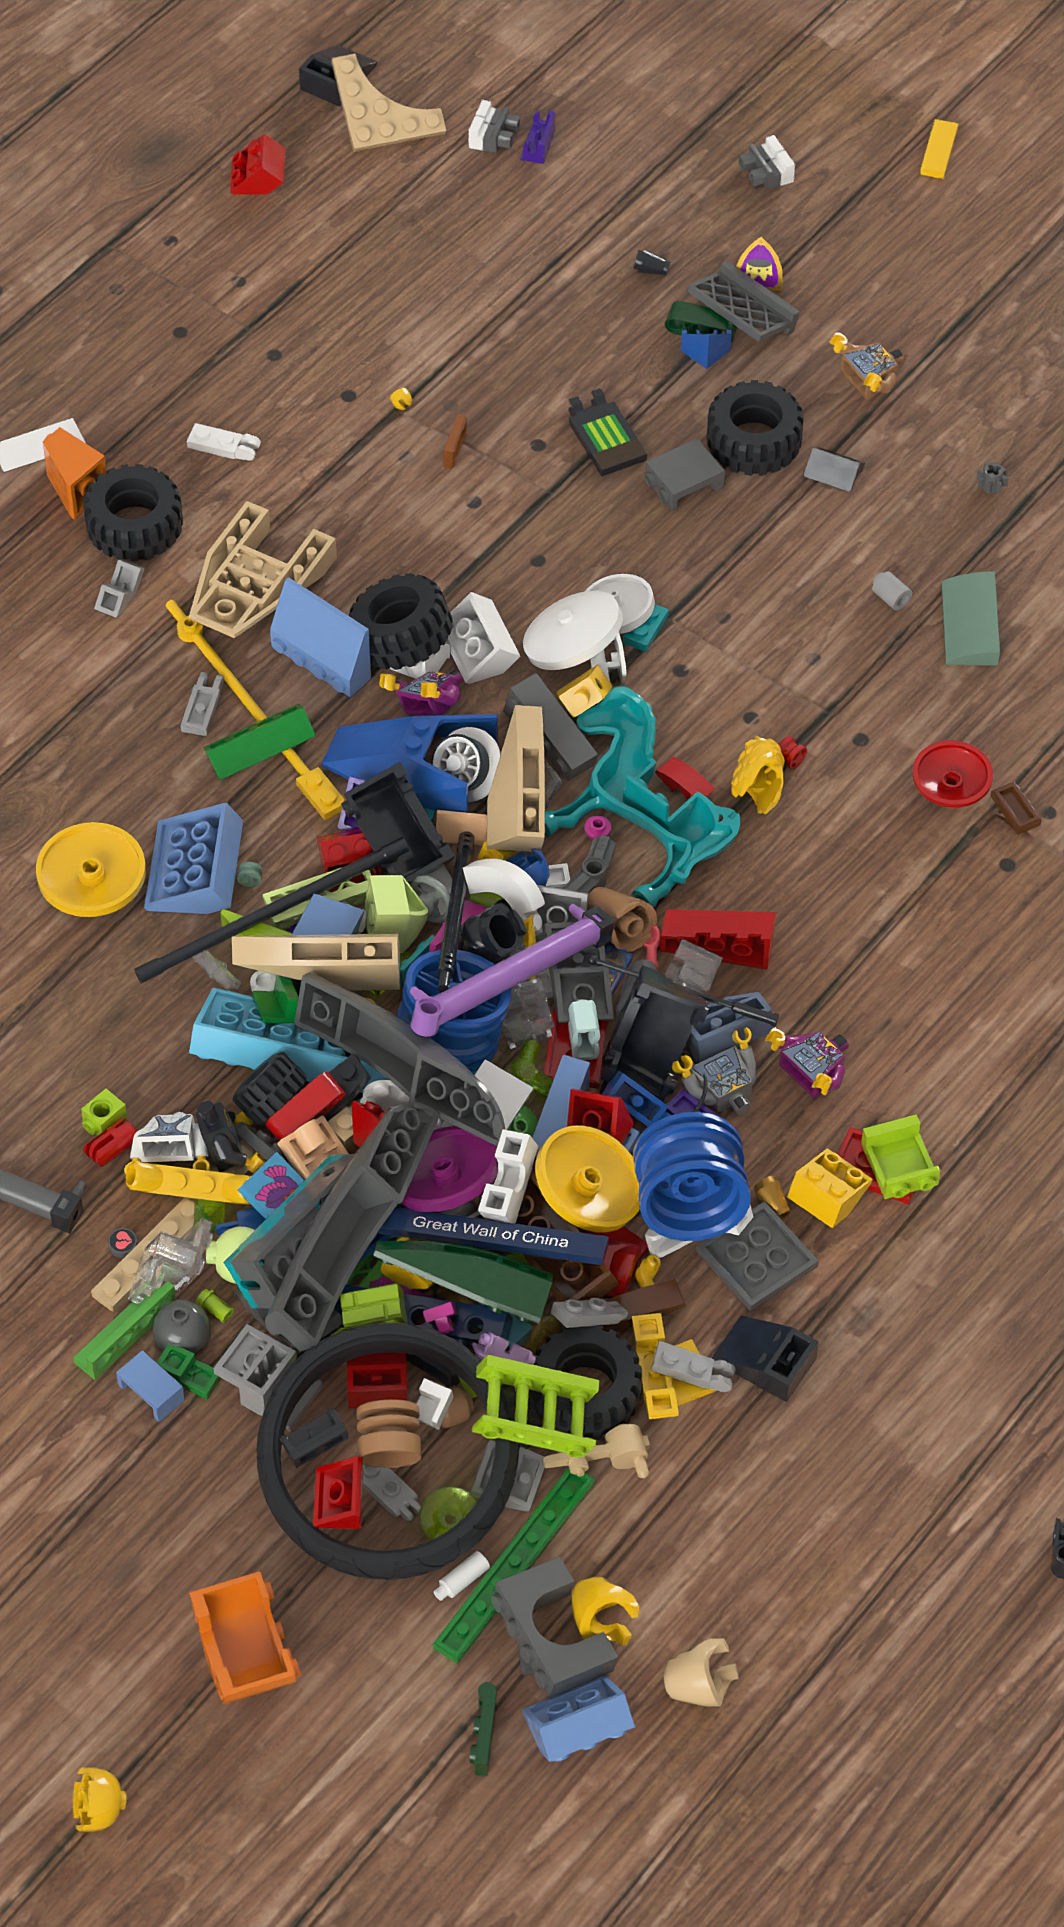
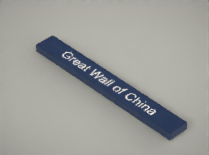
M398 1207L394 1208L377 1232V1234L603 1265L609 1245V1237L434 1212H419Z

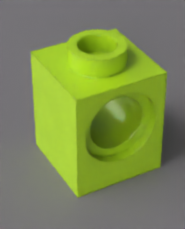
M106 1088L81 1109L82 1125L91 1135L96 1134L98 1136L121 1118H125L126 1121L128 1120L126 1105Z

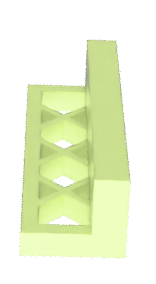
M336 870L265 893L262 897L264 903L267 905L272 902L271 900L284 897ZM369 870L363 872L366 880L364 882L356 884L347 880L341 883L337 891H325L321 895L341 903L345 901L351 906L365 903L371 873ZM310 900L304 901L270 918V926L286 930L292 925L297 924Z

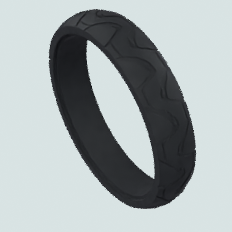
M385 1322L356 1326L338 1332L320 1341L317 1346L308 1349L286 1370L276 1384L263 1412L257 1437L256 1451L258 1455L256 1457L259 1481L265 1501L282 1530L303 1551L322 1564L339 1572L367 1579L395 1580L424 1575L438 1570L466 1554L482 1540L501 1515L510 1497L518 1468L519 1442L495 1438V1457L492 1471L481 1497L471 1511L443 1535L418 1546L400 1550H370L343 1543L317 1527H313V1523L299 1510L283 1480L281 1470L282 1444L279 1438L284 1435L288 1420L303 1394L321 1376L336 1366L349 1360L375 1353L391 1352L417 1355L443 1365L459 1376L475 1392L487 1412L489 1382L486 1379L476 1377V1368L481 1362L480 1358L449 1336L429 1328L406 1323ZM500 1387L498 1418L515 1422L510 1402L503 1388Z

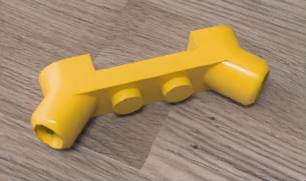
M136 1161L132 1162L126 1171V1184L130 1190L232 1204H250L238 1191L251 1177L248 1175Z

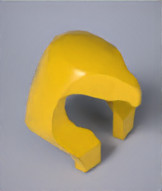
M592 1577L579 1581L572 1590V1609L583 1640L604 1632L609 1641L618 1642L621 1646L627 1645L632 1634L624 1625L618 1623L609 1626L602 1625L597 1621L595 1615L597 1612L615 1606L618 1603L624 1607L631 1618H637L640 1607L634 1596L623 1588L611 1584L603 1577Z

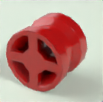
M791 736L785 737L778 744L784 756L786 766L790 769L797 768L806 757L808 749L804 745L796 744L795 739Z

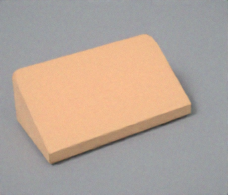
M437 810L436 830L443 837V843L458 844L459 835L462 832L468 831L475 837L474 846H483L484 841L487 840V815Z

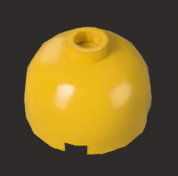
M82 1767L78 1771V1774H83L81 1782H75L73 1791V1817L78 1818L80 1816L81 1825L75 1826L81 1832L101 1831L110 1827L118 1818L120 1810L125 1809L126 1793L121 1791L119 1781L108 1771L94 1767Z

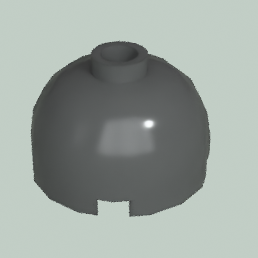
M174 1300L165 1304L157 1312L153 1320L154 1342L161 1349L162 1353L168 1344L179 1346L194 1354L201 1349L203 1351L207 1348L211 1339V1325L205 1310L197 1303L188 1300Z

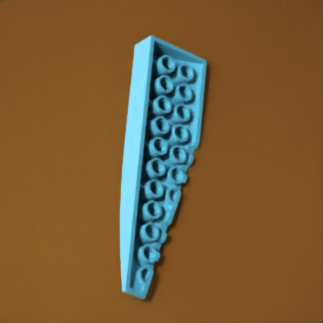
M212 988L194 1022L189 1050L190 1054L197 1055L202 1059L220 1060L228 1065H241L253 1070L272 1055L283 1051L307 1075L306 1081L312 1082L323 1072L332 1071L352 1055L339 1046L295 1024L263 1023L251 996ZM359 1059L371 1076V1079L360 1091L361 1093L372 1082L389 1080L376 1069Z

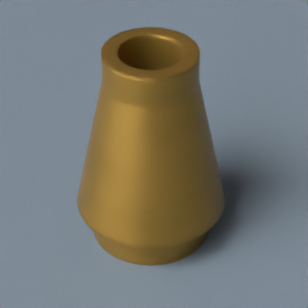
M769 1176L754 1186L756 1198L761 1203L765 1201L780 1219L785 1218L791 1213L779 1180Z

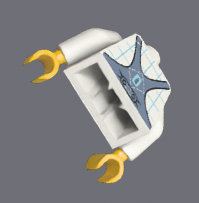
M176 1112L174 1115L154 1116L144 1128L134 1134L130 1154L132 1162L193 1161L195 1157L197 1161L193 1164V1169L212 1171L209 1162L206 1160L209 1157L208 1149L202 1139L199 1125L194 1123V1117L191 1114ZM132 1162L128 1163V1164L125 1166V1168H124L125 1174H126V1171H127L128 1166H129Z

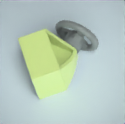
M402 875L370 876L364 910L367 912L366 934H399L400 953H404L416 939L426 921L436 924H442L446 921L450 899L449 891L438 880L425 875L416 877L410 884ZM428 884L434 887L436 891L434 893L426 892L418 887V885ZM443 897L446 911L443 915H440L437 905L439 904V899Z

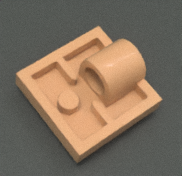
M324 1116L307 1122L277 1143L294 1170L304 1180L329 1155L348 1154Z

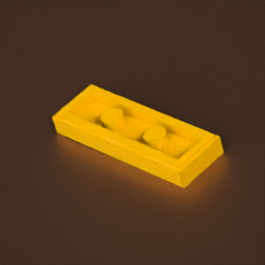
M935 119L920 175L944 179L958 130V123Z

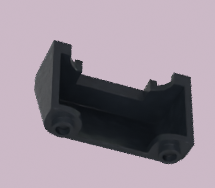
M401 762L344 793V802L341 803V806L348 817L353 815L374 852L400 837L405 839L409 852L388 862L381 863L385 870L382 875H402L410 884L416 877L426 876L453 861L455 855L448 844H441L443 837L441 834H438L414 793L412 784H406L408 783L405 776L407 773Z
M642 965L604 1052L601 1079L610 1082L617 1071H620L664 1102L667 1093L672 1095L677 1083L672 1069L673 1062L679 1060L693 1026H697L698 1022L703 1023L709 1010V1007L706 1006V1000L658 971Z

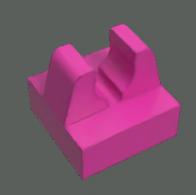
M448 1302L423 1311L426 1323L436 1322L440 1333L446 1334L454 1331L450 1319L451 1316L458 1314L454 1302Z

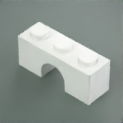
M502 1130L495 1153V1158L498 1160L497 1177L493 1185L486 1184L478 1209L485 1220L516 1223L539 1147L530 1135Z

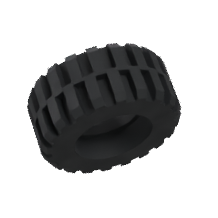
M751 380V383L742 381L738 382L734 387L730 385L724 389V393H718L709 407L707 445L711 450V454L716 460L719 459V463L725 468L729 466L731 471L736 473L741 471L744 472V475L752 476V474L762 476L770 471L772 473L779 471L781 466L785 468L797 457L801 448L804 423L801 405L790 392L786 393V389L779 385L775 387L771 382L758 383V380ZM754 422L765 424L773 430L765 433H749L739 429L737 426Z
M128 464L121 465L119 469L111 468L107 470V474L99 475L95 479V483L92 482L87 493L84 495L83 509L89 540L93 542V545L98 550H102L103 554L109 557L115 556L117 560L130 559L131 562H138V559L142 558L149 560L155 554L159 556L164 553L166 547L170 548L181 534L183 515L180 492L177 490L175 482L169 479L168 475L162 471L158 473V469L149 466L145 468L142 464L128 467ZM128 507H144L152 510L146 516L137 519H124L115 516L117 512Z
M405 573V576L397 574L393 575L390 579L386 580L384 578L379 580L378 584L370 585L366 588V592L364 594L361 593L356 598V603L352 604L348 616L369 629L370 664L375 667L379 666L382 669L389 670V668H393L394 670H399L404 666L412 667L416 666L415 663L428 660L431 654L435 655L440 651L441 645H445L449 637L448 635H450L452 630V615L440 587L433 580L419 574L417 576L412 573Z
M595 1325L594 1328L582 1326L571 1329V1327L561 1328L560 1334L557 1335L556 1332H553L546 1337V1343H540L536 1349V1359L533 1365L566 1373L575 1368L590 1367L602 1371L612 1380L613 1385L606 1392L592 1397L588 1403L585 1402L583 1437L601 1440L603 1434H606L618 1425L628 1424L631 1416L636 1414L639 1401L641 1400L642 1366L639 1365L637 1352L631 1351L629 1341L625 1338L620 1340L619 1333L614 1330L604 1331V1326ZM529 1390L531 1405L535 1407V1414L539 1420L543 1421L545 1395L542 1392ZM557 1396L555 1429L559 1430V1432L571 1434L573 1402L569 1398Z

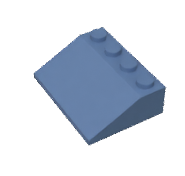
M288 577L284 582L270 628L271 646L278 653H283L291 658L296 665L303 666L312 672L316 678L323 679L332 685L337 692H342L351 698L371 679L369 629Z
M227 802L158 821L144 906L147 911L209 914L231 908L243 819Z

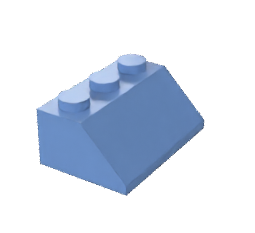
M606 1675L521 1709L540 1752L549 1762L562 1761L568 1758L570 1753L580 1749L594 1748L598 1745V1742L607 1738L621 1737L627 1730L635 1727L625 1694Z

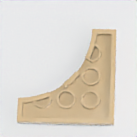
M355 54L332 58L331 62L353 152L446 133L441 108L417 109L396 103L381 94L368 81L359 66Z

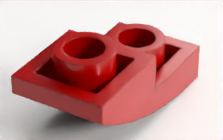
M672 757L655 771V774L672 792L678 788L687 799H690L697 791L708 797L715 790L710 782L700 773L675 757Z

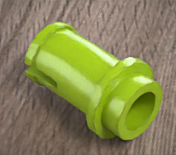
M203 1290L196 1300L200 1307L218 1318L223 1324L231 1318L235 1310L232 1306L218 1298L214 1290Z

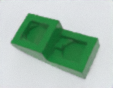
M168 1344L156 1362L185 1389L208 1400L221 1380V1377L214 1374L213 1367L196 1360L194 1353L179 1346Z

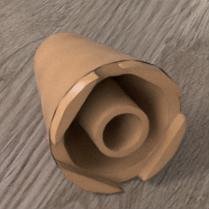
M596 887L588 894V910L597 905L616 921L610 942L617 949L626 950L627 952L634 951L642 947L652 935L649 932L652 925L656 927L657 915L653 906L648 902L605 887Z

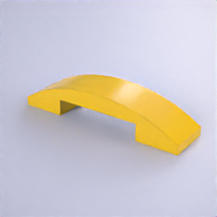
M661 1313L632 1316L635 1350L639 1357V1365L642 1366V1392L649 1419L679 1416L675 1389L672 1386L671 1377L651 1369L656 1345L659 1341L665 1342Z

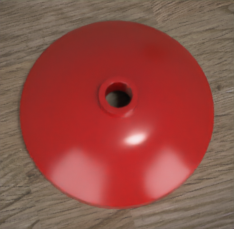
M947 740L933 743L918 754L914 761L912 776L917 790L927 800L940 806L959 808L977 803L985 797L992 785L993 768L987 756L975 746L961 741Z

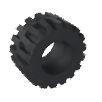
M285 1052L276 1053L265 1060L243 1081L236 1090L232 1101L255 1125L263 1124L298 1094L305 1084L307 1075Z

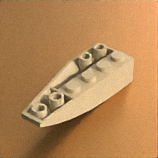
M515 705L487 799V849L532 852L531 849L533 848L542 849L545 838V770L542 707Z
M399 934L232 936L233 965L297 980H302V975L315 973L347 990H400Z

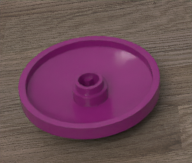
M458 1126L433 1130L403 1201L399 1204L414 1211L438 1212L452 1209L471 1201L484 1192L486 1184H492L497 1177L498 1160L495 1158L497 1146Z

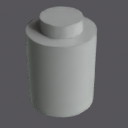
M891 572L879 573L873 580V592L895 611L902 609L910 601L913 594L912 590Z

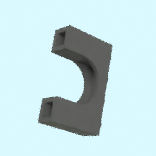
M561 1557L496 1582L491 1597L494 1609L497 1613L501 1612L506 1621L508 1634L518 1642L523 1660L527 1664L530 1663L535 1672L534 1676L540 1689L545 1690L549 1698L613 1672L618 1660V1655L604 1632L575 1644L560 1645L545 1639L535 1628L532 1619L535 1611L570 1596L574 1580Z

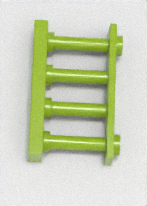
M488 1354L477 1365L476 1377L486 1379L489 1382L487 1413L482 1415L472 1426V1432L482 1434L490 1439L501 1438L564 1452L574 1458L585 1457L596 1446V1440L583 1437L584 1404L585 1402L588 1403L599 1391V1380ZM501 1383L512 1385L517 1389L515 1422L498 1418ZM529 1390L542 1392L545 1395L543 1428L527 1425ZM557 1396L569 1398L573 1402L571 1434L555 1431Z

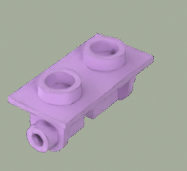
M491 1332L488 1334L483 1333L480 1336L479 1344L475 1342L472 1344L477 1357L481 1361L487 1354L531 1365L534 1364L536 1359L532 1355V1351L514 1343L510 1350L506 1352L509 1341Z

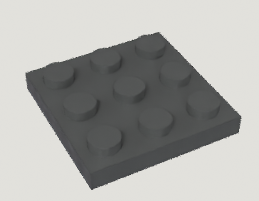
M765 1201L752 1209L753 1218L739 1235L723 1233L714 1238L704 1240L697 1245L696 1252L750 1312L817 1268L819 1263L818 1259Z

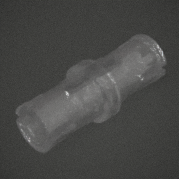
M208 949L202 952L203 955L199 953L193 956V960L207 972L208 978L211 981H216L226 991L234 992L231 989L232 987L236 991L240 989L242 982L227 969V965L223 961H218Z

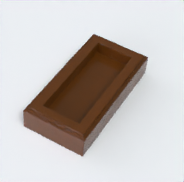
M1015 781L991 791V798L1017 835L1041 825V818Z

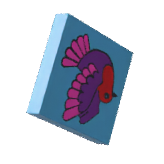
M276 1152L238 1191L267 1219L295 1191L304 1179Z

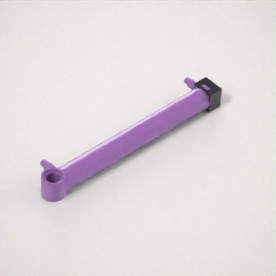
M571 904L568 910L579 920L578 922L439 995L430 997L417 987H412L410 994L416 1000L411 1020V1029L421 1036L430 1037L438 1032L439 1026L591 945L599 948L610 942L616 921L597 905L584 911L575 904Z

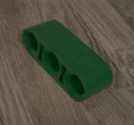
M683 301L672 303L664 323L665 328L669 332L681 336L682 330H687V334H697V330L701 334H712L714 330H717V334H726V330H731V343L738 328L710 307Z

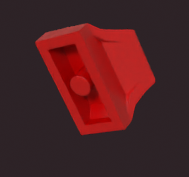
M618 1240L609 1242L603 1263L620 1284L603 1297L610 1299L629 1291L642 1250L640 1245Z

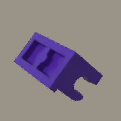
M539 111L535 112L533 124L523 146L521 160L544 164L555 133V112L552 111L548 112L547 120L545 121L539 118Z

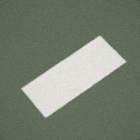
M71 418L1 441L0 465L3 471L6 472L45 459L42 441L59 427L85 443L74 419Z

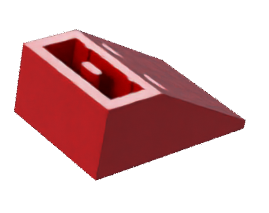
M391 1352L375 1353L347 1361L348 1408L357 1409L360 1405L380 1400L407 1401L406 1354Z

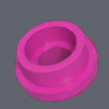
M593 816L585 822L584 830L589 839L593 841L594 838L600 837V835L609 836L611 833V823L605 817Z

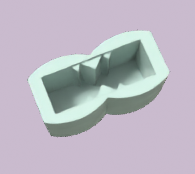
M592 1000L572 1002L568 1009L570 1019L568 1030L572 1056L580 1060L596 1059L600 1053V1029L596 1005Z

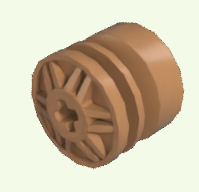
M380 1400L368 1402L356 1409L357 1420H359L357 1431L363 1434V1436L357 1439L358 1456L362 1457L363 1465L378 1468H395L409 1466L421 1460L420 1436L414 1434V1432L420 1429V1421L418 1420L420 1409L417 1404L403 1400Z

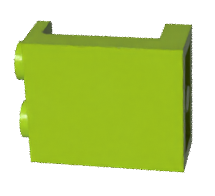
M917 1114L863 1129L861 1145L884 1199L892 1197L901 1198L910 1192L926 1191L939 1184L941 1171L939 1166L933 1165L919 1133L921 1123Z

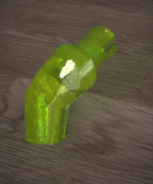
M525 1040L519 1058L512 1061L511 1072L514 1077L533 1087L532 1093L548 1097L553 1080L539 1072L534 1065L541 1045L534 1040Z

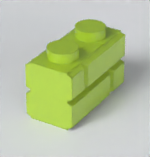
M398 1283L340 1295L343 1325L346 1330L372 1323L392 1322L407 1324L404 1292Z

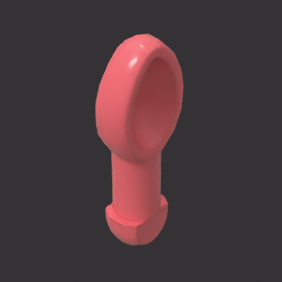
M652 925L649 932L652 936L643 946L646 948V960L653 962L658 969L657 948L660 946L661 932L657 926Z

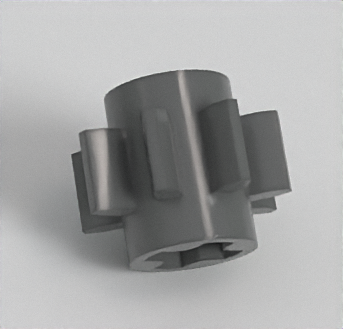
M985 463L984 469L977 471L978 488H982L988 494L1001 493V487H1006L1008 484L1007 469L1002 468L998 463Z

